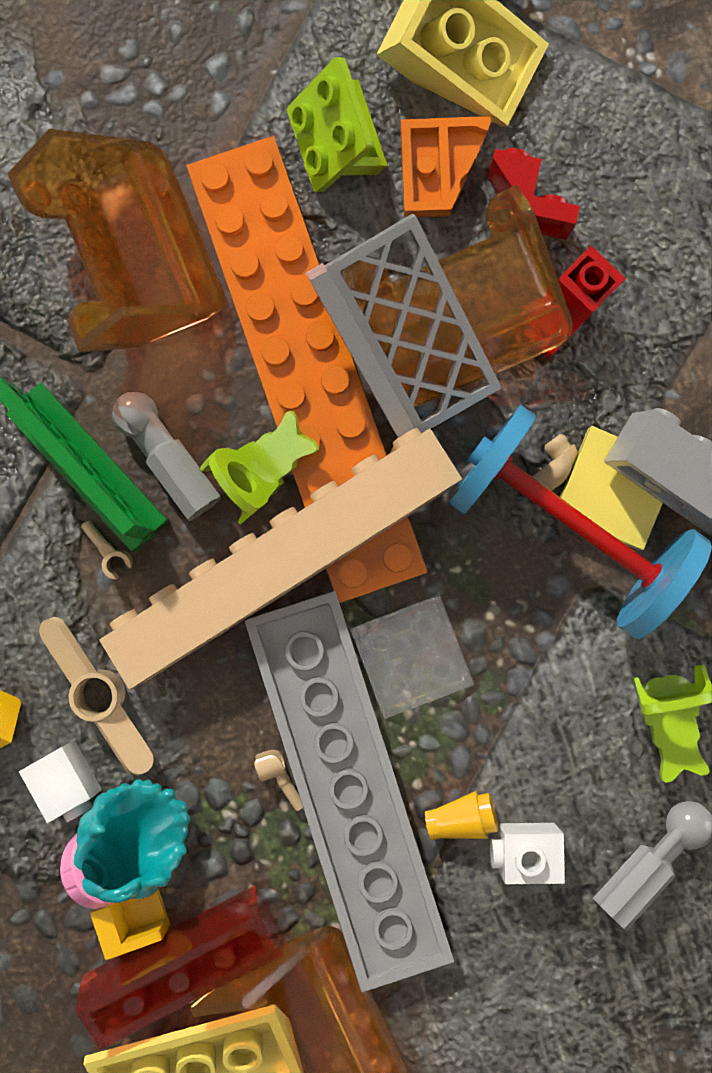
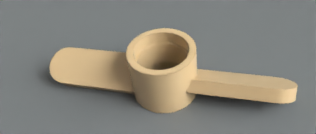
M51 617L43 621L39 628L40 637L72 685L69 691V704L72 711L79 718L96 724L129 774L142 775L149 771L153 765V754L122 708L126 691L120 677L108 670L96 671L62 619ZM92 678H99L105 681L111 689L112 702L110 707L104 712L92 710L84 700V687Z

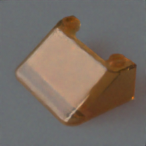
M518 185L498 193L489 202L486 209V222L492 237L439 260L495 374L559 347L568 339L572 330V319L535 213ZM358 260L343 269V278L348 287L369 293L376 265ZM428 266L420 269V271L431 273ZM384 268L376 296L402 302L409 274L392 282L387 269ZM418 277L410 305L434 311L440 293L436 282ZM354 297L363 313L366 300ZM374 303L368 322L372 331L391 336L399 309ZM445 304L442 314L452 316L447 304ZM407 312L400 339L424 345L432 318ZM440 321L432 347L455 353L462 334L458 325ZM378 341L386 355L389 343ZM467 345L464 356L474 358ZM397 346L391 365L395 373L414 377L421 352ZM430 354L422 380L445 385L453 360ZM462 363L454 388L461 389L484 379L479 367ZM401 382L408 395L411 385ZM419 387L414 406H420L440 398L442 393Z

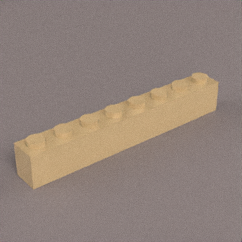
M414 428L392 443L396 450L381 460H379L376 454L364 459L351 469L354 477L339 487L335 481L327 483L310 495L314 503L298 513L294 507L283 511L269 521L273 529L259 538H256L254 533L246 535L229 547L232 553L231 556L218 564L214 559H210L190 571L189 575L192 581L179 589L174 584H171L149 598L152 606L145 611L137 614L135 609L113 620L109 624L113 631L99 639L128 689L130 690L152 679L462 483V477L432 430L429 428L421 433L418 428Z

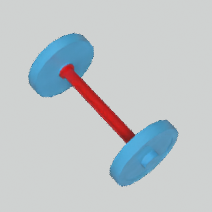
M520 404L495 438L490 441L484 437L473 451L468 461L474 466L455 491L448 504L464 515L493 479L497 481L498 478H501L639 578L621 607L617 617V627L632 638H643L653 632L671 615L694 586L709 560L712 550L710 540L694 529L686 530L672 540L652 563L643 558L511 462L513 459L511 454L537 416Z

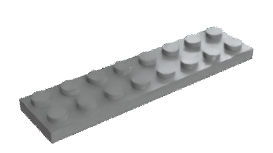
M336 591L244 620L361 992L453 963V955Z

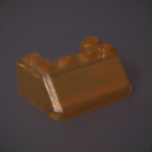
M48 129L8 172L15 193L27 211L41 218L66 220L98 302H82L69 313V328L79 352L137 348L205 321L222 309L224 294L171 163L165 153L155 144L143 140Z

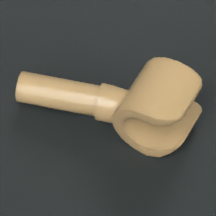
M90 520L81 525L83 531L103 556L102 571L108 578L114 580L119 578L118 574L110 567V560L113 556L121 557L129 568L132 567L133 559L131 555L125 550H115Z
M272 749L257 754L254 764L260 781L263 782L276 777L279 787H281L295 811L302 809L303 805L300 795L290 781L281 752Z

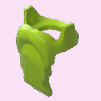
M288 411L274 432L265 433L257 442H249L238 450L230 448L217 449L199 469L201 472L212 471L224 492L241 509L242 514L238 520V523L241 525L268 502L270 495L278 491L284 484L283 478L297 468V461L305 455L317 452L319 446L315 440L301 432L298 417L294 411Z
M705 665L694 666L695 684H691L686 678L677 675H666L663 678L657 677L649 680L643 686L638 677L633 678L640 707L639 710L645 725L650 726L653 744L659 749L661 758L660 778L665 783L674 781L684 769L700 776L707 775L710 772L698 749L697 741L700 738V733L695 717L699 716V706L712 703V684Z

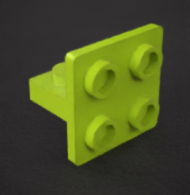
M334 57L287 107L290 125L294 131L304 161V167L314 192H324L342 175H377L388 166L359 80L352 79L344 57Z

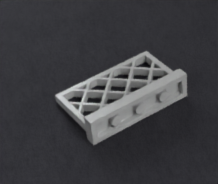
M411 214L326 265L321 263L305 273L397 438L414 428H418L423 433L502 388L416 215ZM410 231L418 247L412 268L386 261L392 240ZM381 247L379 258L367 256ZM423 258L431 273L420 271ZM358 260L376 265L369 293L350 289L340 271ZM384 268L409 274L402 302L376 296ZM418 277L436 282L440 290L434 311L410 305ZM354 297L366 300L363 313ZM374 303L399 309L391 336L374 332L369 326L368 322ZM445 304H447L452 316L442 314ZM407 312L432 318L424 345L400 339ZM440 321L458 325L462 333L455 353L432 347ZM378 341L389 343L386 355ZM467 345L474 358L464 356ZM397 346L421 352L414 377L395 373L391 365ZM430 354L453 360L445 385L422 380ZM462 363L479 367L486 381L470 391L454 388ZM401 382L411 385L408 395ZM419 387L441 392L442 396L438 409L420 419L414 408ZM451 395L458 397L453 401L449 402Z

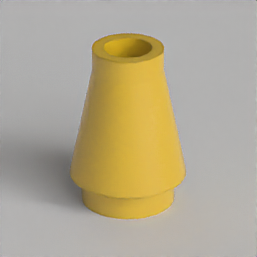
M476 790L441 807L425 811L426 827L431 840L440 838L488 839L489 833L498 832L496 812L490 793L479 795Z

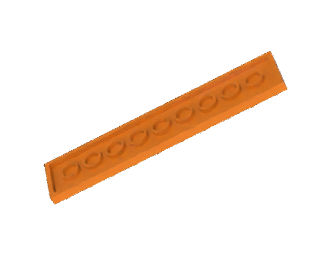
M273 135L188 164L186 167L276 426L278 428L288 411H294L298 417L301 432L315 440L319 446L317 452L305 455L298 460L297 468L292 471L306 508L314 503L310 497L313 492L332 481H335L339 487L354 477L351 469L358 463L374 454L381 460L386 456L352 356L305 274L318 266L319 262ZM408 517L326 568L339 603L428 573Z

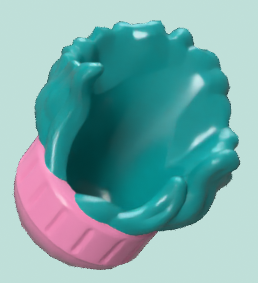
M137 779L131 785L122 783L120 786L97 796L92 809L86 812L80 819L77 834L69 841L62 855L60 875L68 895L81 906L101 909L129 899L150 897L159 887H165L168 881L171 880V873L177 869L182 856L187 851L184 844L189 831L187 826L190 823L187 804L182 800L176 799L173 789L162 790L160 784L153 785L150 779L145 781Z

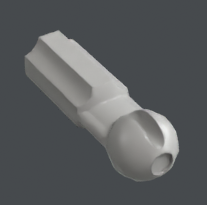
M127 392L121 395L112 408V419L116 429L125 436L133 438L146 456V464L187 520L190 522L212 508L221 500L219 493L205 474L200 471L199 466L180 440L174 439L160 421L155 401L147 394L140 392Z
M686 801L673 806L666 819L667 834L655 847L640 845L593 897L600 907L626 931L675 878L672 863L683 850L702 848L712 839V814L700 803Z

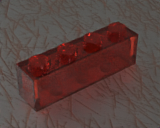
M256 885L168 930L161 941L122 954L82 975L75 1012L99 1050L281 955L277 923Z

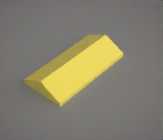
M275 1004L86 1055L83 1063L88 1073H304L290 1020Z

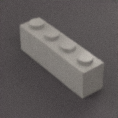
M655 408L653 410L632 413L606 456L604 463L712 536V441L687 432L679 426L681 423L680 419L667 410Z

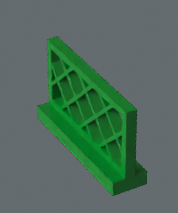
M0 376V401L9 410L6 415L131 552H136L170 521L46 385L40 382L27 393Z

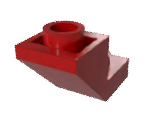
M518 148L495 149L487 177L521 230L567 240L576 225L580 206L569 204L567 199L558 195L534 196L542 159L531 157L528 152Z
M591 245L557 279L552 289L518 322L515 328L549 359L626 278Z

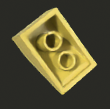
M404 0L376 55L411 82L480 116H491L492 122L505 127L508 126L549 43L497 0Z

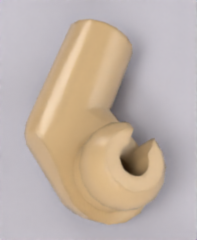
M559 434L545 445V452L551 457L552 461L532 476L551 491L568 478L578 454L575 444L571 445L567 437Z

